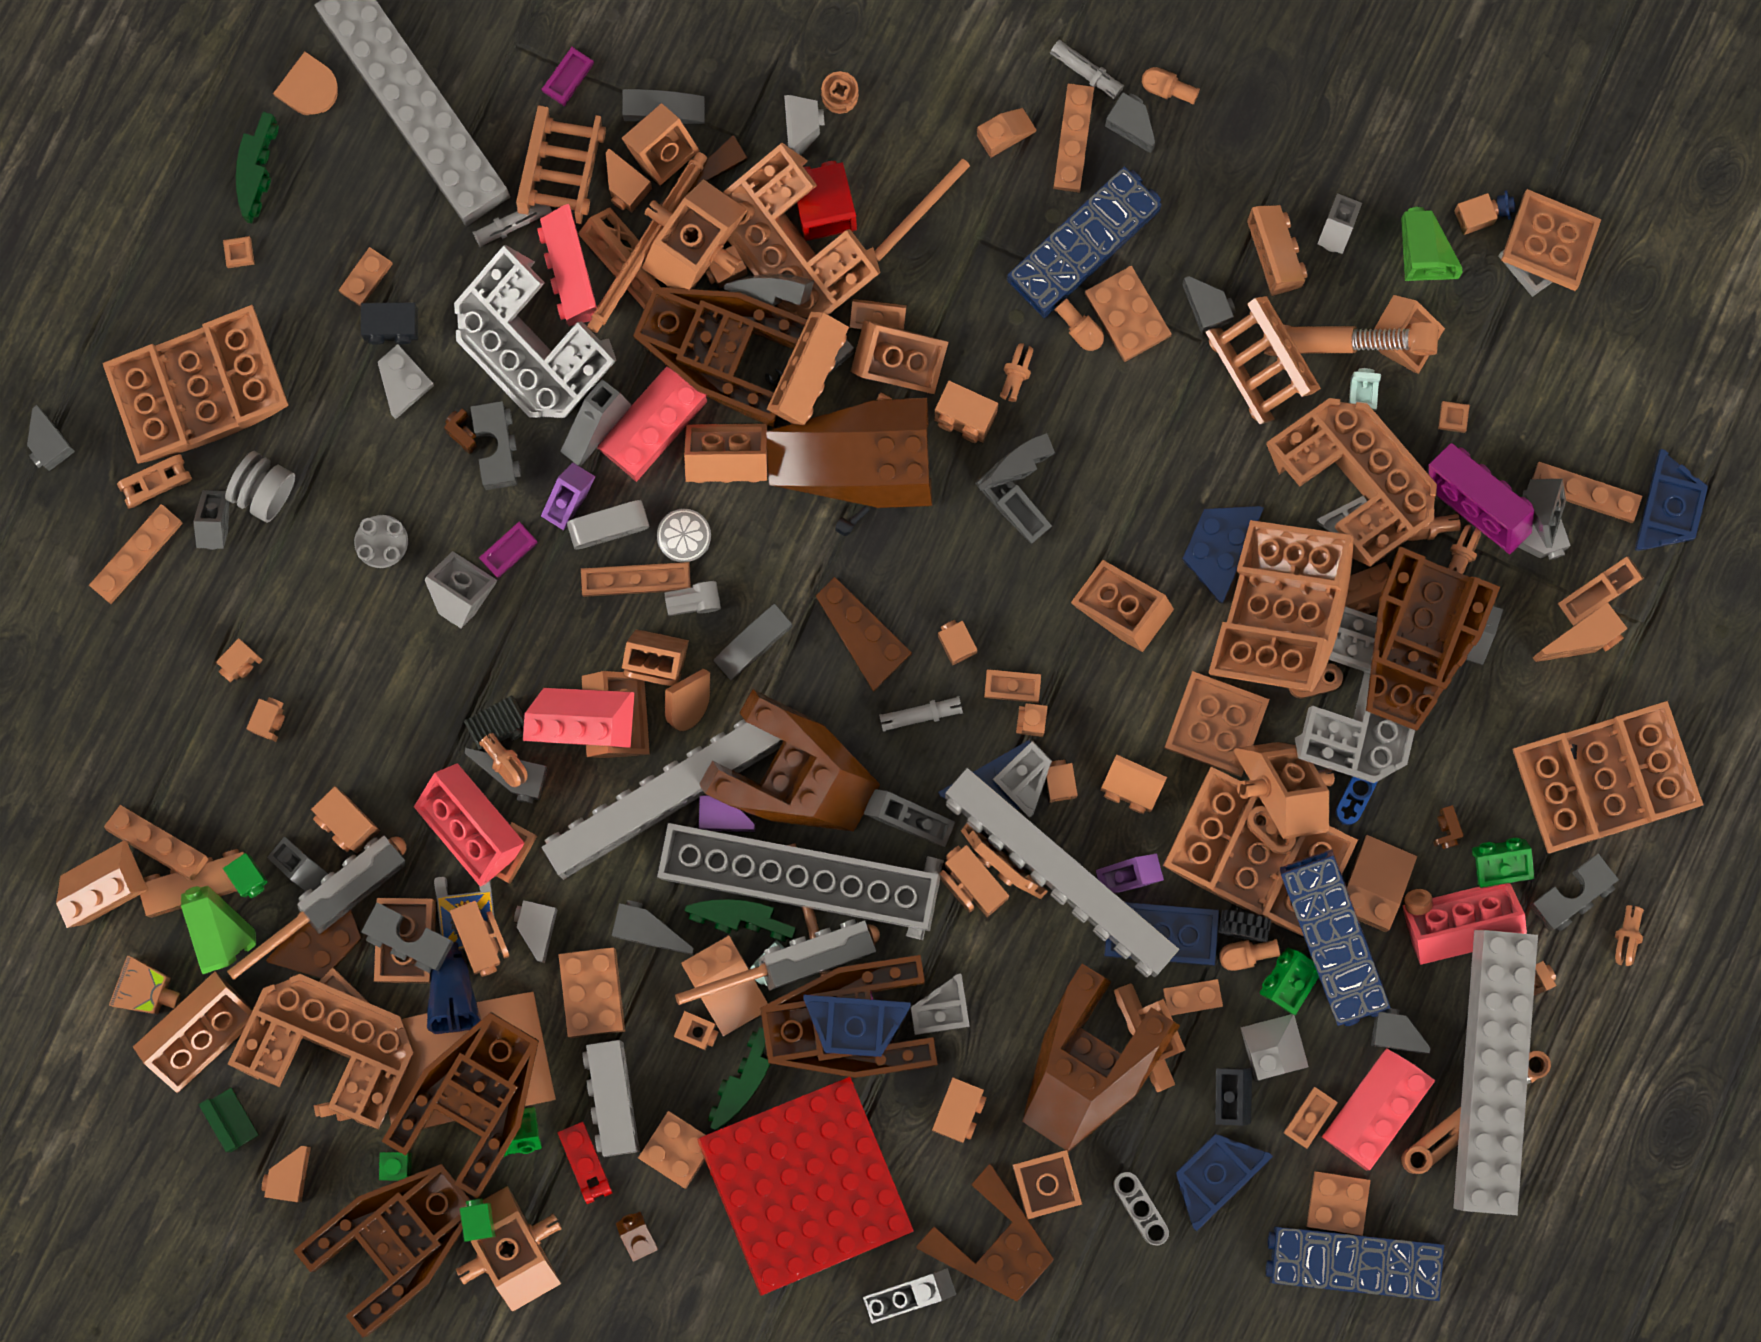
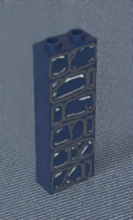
M1124 166L1008 274L1007 281L1043 318L1047 317L1160 211L1162 204L1160 203L1159 195L1152 189L1147 190L1141 184V177L1134 170L1129 171Z
M1331 849L1280 867L1281 877L1337 1025L1351 1026L1358 1023L1360 1018L1368 1015L1377 1017L1379 1012L1385 1013L1386 1009L1390 1008L1389 1000L1333 850Z
M1274 1227V1232H1269L1268 1249H1272V1259L1267 1260L1265 1277H1270L1269 1283L1440 1301L1444 1245Z

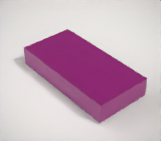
M571 47L543 86L542 92L565 106L594 65V61Z
M518 522L484 552L479 559L499 578L538 542Z

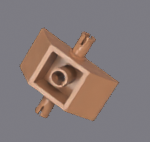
M704 179L684 197L674 213L668 211L655 200L649 204L658 213L647 207L644 214L663 226L642 266V269L670 288L690 290L694 289L713 262L724 268L731 275H734L737 269L730 265L729 262L740 268L742 260L730 254L723 247L748 211L746 208ZM698 232L697 241L690 243L691 240L688 238V235L690 233L695 235Z
M1282 742L1239 747L1234 750L1250 779L1249 781H1240L1238 783V794H1241L1240 797L1242 799L1259 796L1283 839L1325 833L1329 830V790L1327 786H1331L1335 779L1331 769L1327 768L1317 771L1313 763L1298 758L1296 745Z
M507 1186L483 1200V1204H491L495 1237L471 1241L477 1252V1258L456 1268V1272L459 1276L470 1271L460 1278L464 1285L484 1272L489 1274L496 1289L513 1312L561 1284L540 1244L542 1239L561 1230L562 1227L558 1222L548 1227V1225L558 1220L554 1213L533 1226L528 1224ZM506 1241L509 1244L515 1245L512 1256L504 1254L502 1251L506 1248L504 1244Z

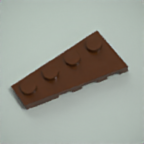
M835 577L816 595V599L874 692L912 652Z

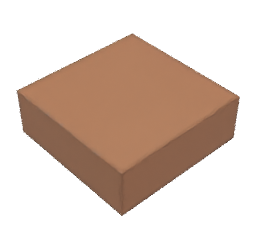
M250 236L223 240L227 268L254 265Z
M1443 401L1441 403L1438 429L1465 433L1470 405Z

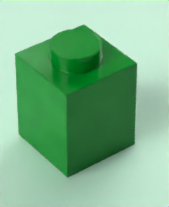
M244 853L222 868L240 896L245 898L247 896L250 898L257 896L264 891L263 885L268 883L252 857L247 853Z
M380 1152L379 1180L399 1181L411 1176L412 1153H407L405 1156L400 1152Z
M483 1199L466 1201L467 1207L460 1208L464 1241L495 1237L491 1204H483Z

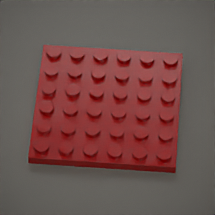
M851 1077L697 1139L760 1296L914 1232Z

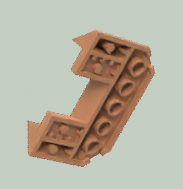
M781 143L723 192L748 210L728 238V241L732 246H735L741 259L754 275L786 274L814 281L808 302L797 305L782 300V303L777 304L779 309L803 318H808L811 312H824L829 315L880 274V269L874 248L865 250L850 229L843 232L817 255L814 253L785 212L817 185L803 167L808 161Z
M1329 398L1267 442V447L1279 475L1287 471L1299 486H1302L1335 462L1361 494L1364 495L1367 502L1335 525V529L1339 533L1353 536L1352 558L1371 567L1434 520V501L1437 484L1367 403L1356 402V404L1340 402V399Z
M302 974L290 977L289 980L263 988L228 1065L258 1080L261 1079L280 1087L302 1038L350 1058L328 1108L352 1118L360 1124L379 1130L414 1054L401 1017Z

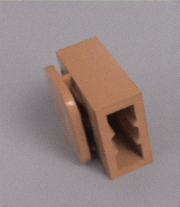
M636 629L626 643L622 664L623 674L630 678L673 686L680 681V672L685 664L689 640Z
M958 845L946 855L947 862L945 863V868L951 875L942 870L939 873L940 879L969 913L974 910L972 901L986 917L990 916L1008 901L1009 895L967 845L962 849Z
M476 900L450 910V915L474 975L480 973L481 977H485L497 972L496 966L500 965L497 956L498 951L502 953L504 959L509 957V953L492 911L486 912L488 918L486 922L482 918Z

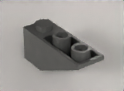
M601 379L584 399L560 452L581 467L632 405L621 393Z
M948 1268L864 1296L863 1299L873 1324L955 1296L956 1292Z

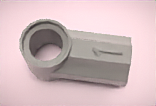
M702 582L693 585V588L665 592L668 616L691 612L709 613L720 610L721 605L717 582Z

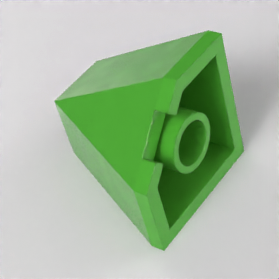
M1422 207L1410 208L1407 212H1404L1401 221L1405 281L1459 279L1463 273L1462 266L1433 212L1424 211Z
M195 886L181 894V908L202 974L230 966L237 960L236 955L241 950L249 951L256 946L254 928L209 886L201 888Z

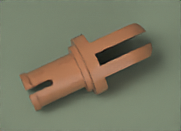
M1152 67L1142 75L1143 87L1148 92L1168 99V97L1174 96L1194 104L1198 97L1200 89L1178 81L1177 74L1158 67Z
M1067 298L1054 309L1070 326L1069 334L1083 349L1094 351L1101 347L1104 341V334L1089 315L1082 316Z
M1023 343L1018 344L1012 362L1005 364L1004 367L1007 378L1000 397L1006 400L1011 390L1008 400L1011 402L1017 401L1022 381L1029 379L1031 374L1027 369L1033 353L1031 346L1026 351L1022 366L1017 365L1023 350Z
M1459 515L1434 516L1432 523L1409 538L1408 541L1433 540L1438 533L1460 531Z
M1472 525L1464 527L1457 545L1452 544L1450 548L1453 557L1448 569L1463 574L1468 562L1475 561L1477 554L1474 551L1481 536L1479 529H1475L1466 548L1465 545L1470 536Z
M494 733L486 735L480 741L479 745L493 759L492 768L510 786L518 787L527 780V771L517 758L515 751L506 750Z
M1626 906L1623 927L1616 931L1615 938L1618 939L1615 959L1619 965L1623 963L1627 943L1626 966H1631L1634 963L1637 946L1642 943L1643 936L1639 932V927L1644 910L1640 907L1635 906L1634 910L1632 909L1633 906Z
M1277 939L1258 944H1252L1249 940L1231 943L1224 946L1219 954L1222 966L1231 971L1254 967L1258 960L1280 957Z

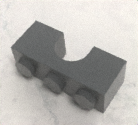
M503 401L471 406L474 433L477 438L493 437L498 441L497 451L492 456L479 459L483 487L485 490L518 485L516 477H521L519 461H514L512 451H516L517 446L515 435H510L508 425L513 424L510 408L506 409Z
M1599 854L1594 855L1572 872L1580 884V891L1576 898H1566L1561 895L1556 887H1553L1529 905L1549 931L1557 928L1560 932L1572 923L1570 919L1572 915L1576 912H1579L1580 915L1584 914L1594 906L1591 902L1599 895L1603 899L1616 889L1613 884L1619 879Z
M376 903L361 931L368 935L366 941L381 948L383 943L392 948L391 954L403 960L407 956L417 960L415 966L430 973L431 969L439 972L454 942L428 928L424 930L422 936L417 941L405 942L400 936V926L405 917Z

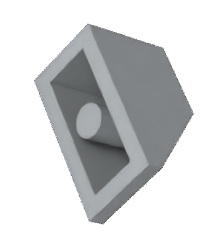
M1337 193L1318 245L1323 246L1330 252L1343 254L1362 203Z
M1560 520L1552 548H1546L1534 525L1532 533L1518 548L1538 558L1548 556L1549 560L1564 556V551L1571 545L1562 520Z
M523 900L522 906H517L514 922H518L517 929L536 960L545 963L558 910L554 907Z

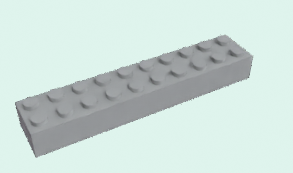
M321 0L316 3V10L465 226L467 227L509 199L508 189L376 0Z
M743 719L734 725V731L727 735L724 732L716 735L710 740L711 744L704 749L699 746L686 754L688 757L681 763H678L676 760L665 766L663 774L656 778L654 775L645 778L639 783L641 787L631 792L628 789L616 796L617 801L610 806H607L605 803L592 811V817L587 820L580 818L568 826L570 828L569 831L562 835L557 832L545 839L546 844L542 846V849L557 874L564 880L704 795L705 793L699 783L712 760L740 773L780 749L784 741L747 723Z
M968 768L945 793L946 806L956 815L963 813L968 818L967 824L977 833L984 831L989 836L988 842L998 851L1005 849L1010 854L1009 860L1019 869L1026 867L1031 872L1030 878L1040 887L1046 884L1053 890L1051 896L1061 905L1067 902L1074 908L1072 914L1082 923L1088 920L1095 926L1093 932L1103 941L1109 938L1116 944L1114 950L1124 959L1130 956L1137 962L1135 968L1145 977L1151 974L1155 978L1178 952L1179 948Z
M668 823L657 876L665 881L926 931L931 929L940 883V876L934 873Z
M1474 930L1453 1209L1518 1215L1538 935Z

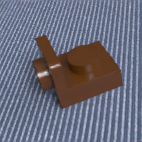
M462 408L459 412L454 411L445 420L446 425L444 429L451 438L471 454L477 448L473 440L476 436L465 425L460 428L469 417Z
M1453 805L1439 811L1440 816H1437L1440 829L1442 832L1446 831L1448 836L1434 840V847L1441 845L1442 849L1456 846L1458 845L1457 840L1463 837Z

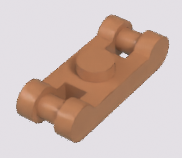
M182 455L172 456L120 480L117 485L119 490L124 492L126 496L125 503L127 507L134 508L148 499L190 482L192 477L189 471L184 469ZM173 469L175 476L168 479L165 471ZM140 483L143 491L136 493L133 487Z

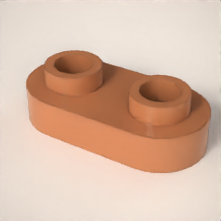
M1327 664L1312 692L1289 688V691L1294 697L1300 699L1332 692L1341 685L1343 674L1336 665ZM1325 673H1332L1334 680L1332 682L1326 681Z
M1257 806L1250 811L1246 820L1249 830L1270 850L1277 854H1284L1293 848L1296 837L1285 839L1283 845H1279L1276 842V836H1281L1265 806ZM1256 817H1262L1265 824L1263 826L1257 825Z

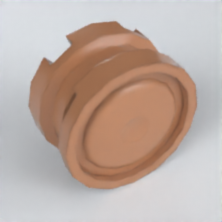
M842 71L833 72L822 83V102L831 112L838 114L847 113L857 104L859 97L857 81L849 73Z

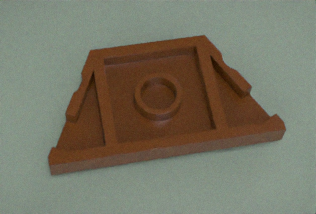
M352 909L321 934H318L309 922L284 940L266 961L274 965L323 978L332 968L335 969L362 940Z

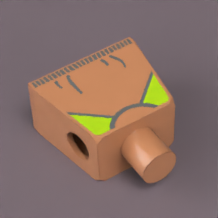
M127 956L109 1005L116 1008L158 1014L161 1005L175 1009L179 1003L181 993L168 989L171 981L169 976L134 957Z

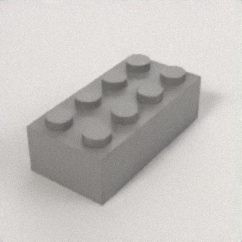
M616 1040L586 1045L587 1052H583V1062L585 1069H590L591 1079L587 1080V1089L589 1096L594 1097L595 1107H591L593 1124H598L600 1134L595 1135L597 1152H602L603 1157L640 1152L624 1043Z

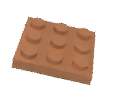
M1527 189L1523 194L1501 261L1576 291L1580 285L1601 219Z
M1192 671L1164 749L1241 777L1244 769L1234 750L1239 747L1253 746L1270 699Z

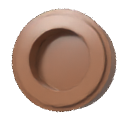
M1415 889L1408 892L1405 896V908L1410 914L1424 915L1433 907L1432 895L1426 890Z

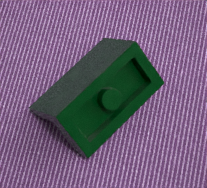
M232 1088L213 1099H206L198 1104L225 1152L231 1153L259 1136Z

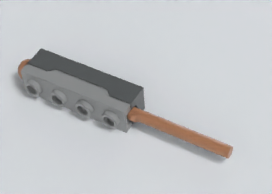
M385 836L379 840L376 837L364 846L365 851L359 856L355 854L344 861L342 864L343 868L336 874L334 872L327 874L320 881L322 883L321 886L314 891L309 889L299 897L300 902L297 904L300 911L298 917L227 971L233 980L308 922L318 934H321L405 867V860L401 856L406 851L405 841L400 837H391L388 840Z
M855 919L840 924L841 929L831 932L830 928H826L814 933L816 938L806 941L805 936L790 941V947L781 949L780 945L766 949L764 950L765 955L758 959L760 966L675 995L678 1005L763 976L769 991L872 955L876 952L874 944L878 942L880 932L876 926L866 925L865 921L856 923Z

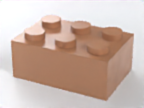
M377 898V903L405 917L400 926V936L405 942L417 941L426 928L435 932V900ZM384 943L381 948L375 946V982L430 984L431 971L428 973L416 967L417 960L409 956L403 960L391 954L392 948Z
M613 947L559 954L568 1037L577 1038L625 1032L616 949Z

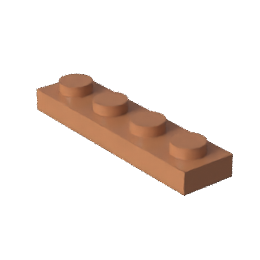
M1068 84L1053 189L1080 193L1094 87Z
M1542 462L1537 463L1532 479L1563 478L1567 502L1630 523L1634 522L1642 496Z
M160 504L89 586L112 604L183 522Z
M121 805L104 826L109 833L123 841L126 840L131 846L190 881L195 879L208 861L206 855Z

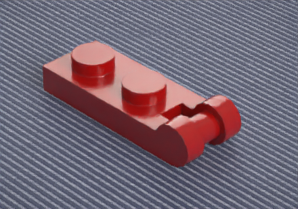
M581 1122L557 1132L586 1204L594 1202V1198L603 1194L605 1197L613 1194L585 1123ZM597 1177L599 1184L590 1188L587 1180Z

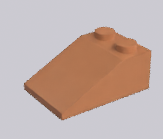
M864 320L850 372L862 378L935 394L948 342L893 326Z
M1104 560L1101 561L1071 602L1072 605L1105 629L1141 652L1145 650L1174 610L1166 595Z
M1607 602L1542 649L1533 659L1535 662L1577 656L1595 653L1601 648L1606 652L1624 639L1621 633L1627 630V627Z
M1369 835L1365 836L1345 885L1359 921L1387 932L1391 928L1402 901L1417 856Z
M730 936L725 937L681 963L695 988L749 970ZM755 980L701 997L723 1037L760 1016V1008L768 1004Z

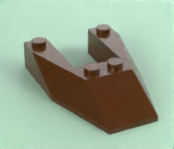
M654 287L633 337L696 391L749 418L774 427L778 416L767 410L774 392L734 376L752 333L794 350L807 319L739 292Z
M752 689L739 713L747 723L784 742L760 784L712 760L699 783L704 793L731 807L770 821L854 832L864 815L869 799L874 790H878L880 783L823 724Z
M921 955L838 967L761 1007L768 1063L853 1078L937 1066L933 1037L888 1044L881 1057L825 1053L803 999L804 995L871 1000L870 992L925 984Z
M1083 963L1067 986L1044 1035L1022 1122L1068 1152L1137 1095L1180 1027L1179 1024L1151 1007L1122 1054L1082 1029L1111 981Z
M490 1012L423 1070L382 1142L406 1156L435 1109L480 1135L481 1139L454 1185L478 1199L521 1127L539 1040Z
M442 1164L358 1196L293 1250L310 1272H316L354 1239H357L389 1280L346 1315L347 1319L363 1338L373 1333L430 1283L463 1230L460 1208L467 1207L466 1201L471 1199L462 1189L454 1185V1178Z

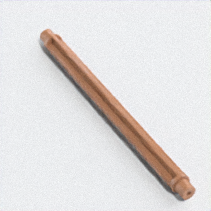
M697 152L693 160L689 161L677 184L664 201L662 206L671 213L675 212L700 172L704 169L703 165L707 160L704 154ZM652 220L599 306L592 314V319L587 326L591 331L598 333L601 326L606 324L618 301L644 263L654 240L663 229V226Z

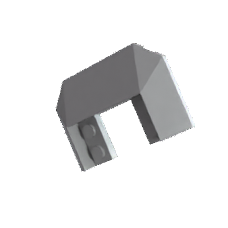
M504 245L454 303L455 314H457L458 318L456 341L528 417L565 418L615 363L616 357L609 338L599 340L582 321L577 322L554 350L551 351L517 316L543 286L544 281L531 269L535 261Z
M1345 607L1329 660L1364 671L1354 718L1351 719L1315 706L1309 707L1303 733L1295 737L1297 755L1299 759L1375 783L1407 765L1415 730L1366 711L1377 617Z

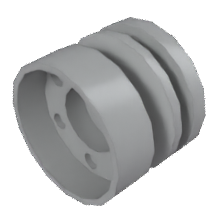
M252 451L234 471L226 490L225 499L232 504L237 502V506L241 509L246 508L251 503L250 513L268 523L278 514L286 502L295 481V474L279 464L270 470L271 461L266 457L261 459L262 456L259 453Z

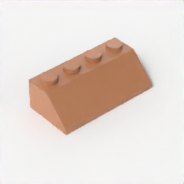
M214 972L136 1043L133 1048L142 1062L178 1093L242 1034L253 1010L232 986L217 972Z

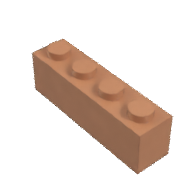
M824 312L810 313L767 407L768 411L792 424L805 425L813 414V405L817 397L824 390V381L828 373L835 366V357L838 350L846 341L848 326Z
M235 849L223 853V858L213 861L212 857L208 858V861L193 881L172 869L170 870L171 874L160 877V874H154L143 878L148 890L140 894L146 916L153 918L182 909L181 894L195 886L200 888L209 886L220 897L237 892L222 868L243 855L244 852L239 853V850Z

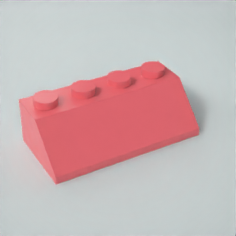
M567 204L540 219L542 227L537 228L541 244H547L548 253H544L547 268H553L555 278L550 279L554 295L559 294L562 303L557 304L560 319H566L569 327L577 322L582 321L585 323L591 321V316L597 309L574 217L570 205Z
M666 366L597 446V449L637 482L707 403L706 395L696 391L672 369Z
M543 688L525 712L523 741L630 748L634 692Z
M458 763L435 772L414 805L417 812L480 887L509 865L525 844Z
M1511 883L1482 888L1475 887L1432 898L1433 907L1424 915L1410 914L1406 910L1405 905H1402L1412 946L1420 965L1473 952L1474 930L1527 934L1525 913Z
M1386 1048L1322 1135V1138L1366 1171L1371 1170L1435 1080L1411 1062Z

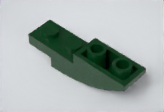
M266 112L262 113L254 136L246 133L243 134L237 158L236 191L238 203L243 218L250 224H252L254 217L259 216L262 208V202H260L262 194L268 191L271 183L270 174L265 167H262V164L265 165L268 161L271 139L275 140L279 129L275 117Z
M730 899L710 900L687 905L685 908V912L690 914V920L700 924H704L706 920L716 924L715 929L730 934L731 929L738 931L741 921L745 922L744 928L760 933L761 929L770 931L771 938L786 942L787 938L793 940L796 932L795 927L771 919L774 908L759 903Z
M759 1027L758 1033L753 1031L747 1047L752 1049L748 1058H742L738 1073L742 1074L741 1078L729 1076L728 1081L722 1080L717 1094L722 1096L719 1106L713 1105L708 1121L712 1122L710 1127L712 1129L718 1130L733 1119L751 1100L767 1074L771 1063H768L767 1059L762 1058L766 1043L764 1030Z

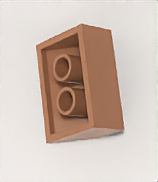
M1280 205L1253 207L1247 223L1271 296L1303 287L1304 278H1307V271L1304 263H1299L1296 253H1299V247L1295 237L1291 238L1288 228H1291L1287 212L1283 213Z
M767 424L686 425L684 453L686 482L721 481L729 483L732 481H767Z
M601 671L582 676V690L634 692L631 747L586 745L587 757L613 758L650 754L645 681L627 677L623 674L624 672Z
M127 841L116 844L60 876L56 904L67 928L86 925L148 890Z

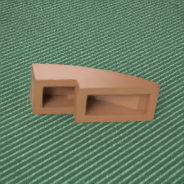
M1627 556L1559 602L1558 605L1574 626L1604 604L1609 603L1640 582L1644 577L1630 557Z

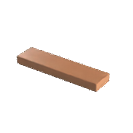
M690 563L581 569L582 596L670 592L691 588Z

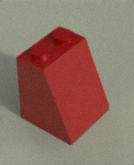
M828 161L821 164V167L811 169L809 166L804 167L817 185L796 203L805 241L842 234L848 229L856 231V213L843 162Z

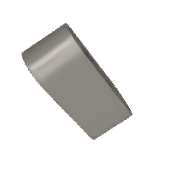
M641 500L628 502L567 522L574 549L594 546L643 531L650 527Z
M1130 1172L1118 1174L1113 1181V1188L1142 1237L1151 1245L1163 1244L1169 1236L1168 1227L1139 1179ZM1122 1177H1129L1133 1180L1134 1187L1132 1191L1124 1193L1120 1190L1119 1181ZM1140 1200L1148 1205V1212L1143 1217L1137 1216L1133 1211L1134 1204ZM1152 1225H1159L1162 1228L1163 1236L1160 1240L1153 1241L1149 1238L1148 1230Z

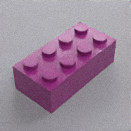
M1451 443L1429 464V476L1437 484L1436 496L1508 554H1511L1532 533L1534 508L1531 502L1525 497L1520 498L1505 481L1496 479L1485 465L1477 464L1472 460L1470 454L1465 449L1457 448Z

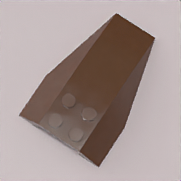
M927 398L871 400L860 405L840 409L836 412L816 416L809 419L805 425L789 424L766 431L769 485L876 508L932 506L927 427L929 425Z
M1399 547L1379 600L1366 711L1417 731L1437 703V699L1442 691L1452 681L1453 675L1468 658L1467 655L1473 646H1476L1481 639L1500 586L1477 577H1468L1425 559V556Z

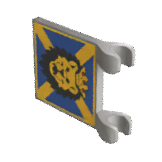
M437 877L434 880L441 935L453 942H457L459 950L464 949L450 915V910L476 900L482 918L487 922L486 912L492 911L494 915L491 880L480 887V892L448 895L446 877Z

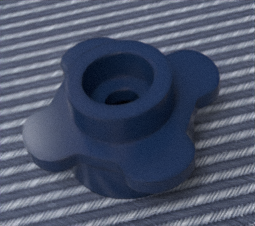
M1505 190V195L1497 196L1499 217L1508 216V220H1511V213L1516 212L1514 196L1509 197L1508 191Z

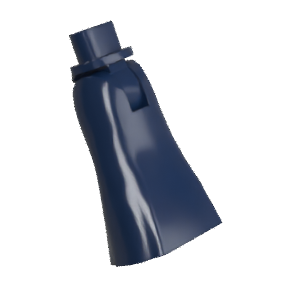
M454 942L439 972L431 969L427 1029L434 1034L468 1031L481 1021L467 964L462 952L459 951L458 943Z

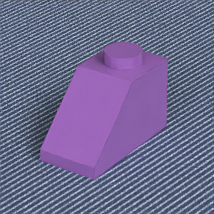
M572 463L558 477L541 517L564 530L567 527V522L573 518L586 498L595 476Z
M708 795L700 796L699 829L707 831L755 832L754 823L740 809L731 807Z
M1157 854L1135 857L1096 870L1098 880L1114 894L1164 880Z

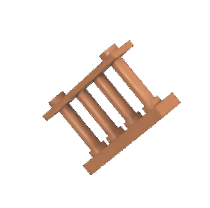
M538 106L516 201L518 213L529 215L530 206H535V204L558 208L569 204L571 210H575L576 223H582L583 215H588L590 208V199H587L598 145L599 142L604 143L606 127H602L601 116L595 117L592 128L553 121V118H550L549 108ZM551 132L591 138L588 152L548 145V142H545L546 135L551 134ZM547 155L585 162L583 176L543 169V166H540L541 157L546 158ZM547 180L580 186L578 199L537 193V190H534L536 181Z
M1267 296L1255 298L1247 303L1251 310L1250 315L1225 332H1223L1221 327L1210 329L1206 332L1211 348L1219 354L1250 407L1249 412L1252 418L1258 421L1259 424L1273 421L1274 417L1270 410L1294 394L1299 393L1303 397L1321 389ZM1254 324H1259L1264 332V337L1237 355L1229 341ZM1269 346L1273 347L1278 356L1277 361L1250 378L1243 364ZM1283 369L1286 370L1292 379L1291 384L1264 401L1256 387Z

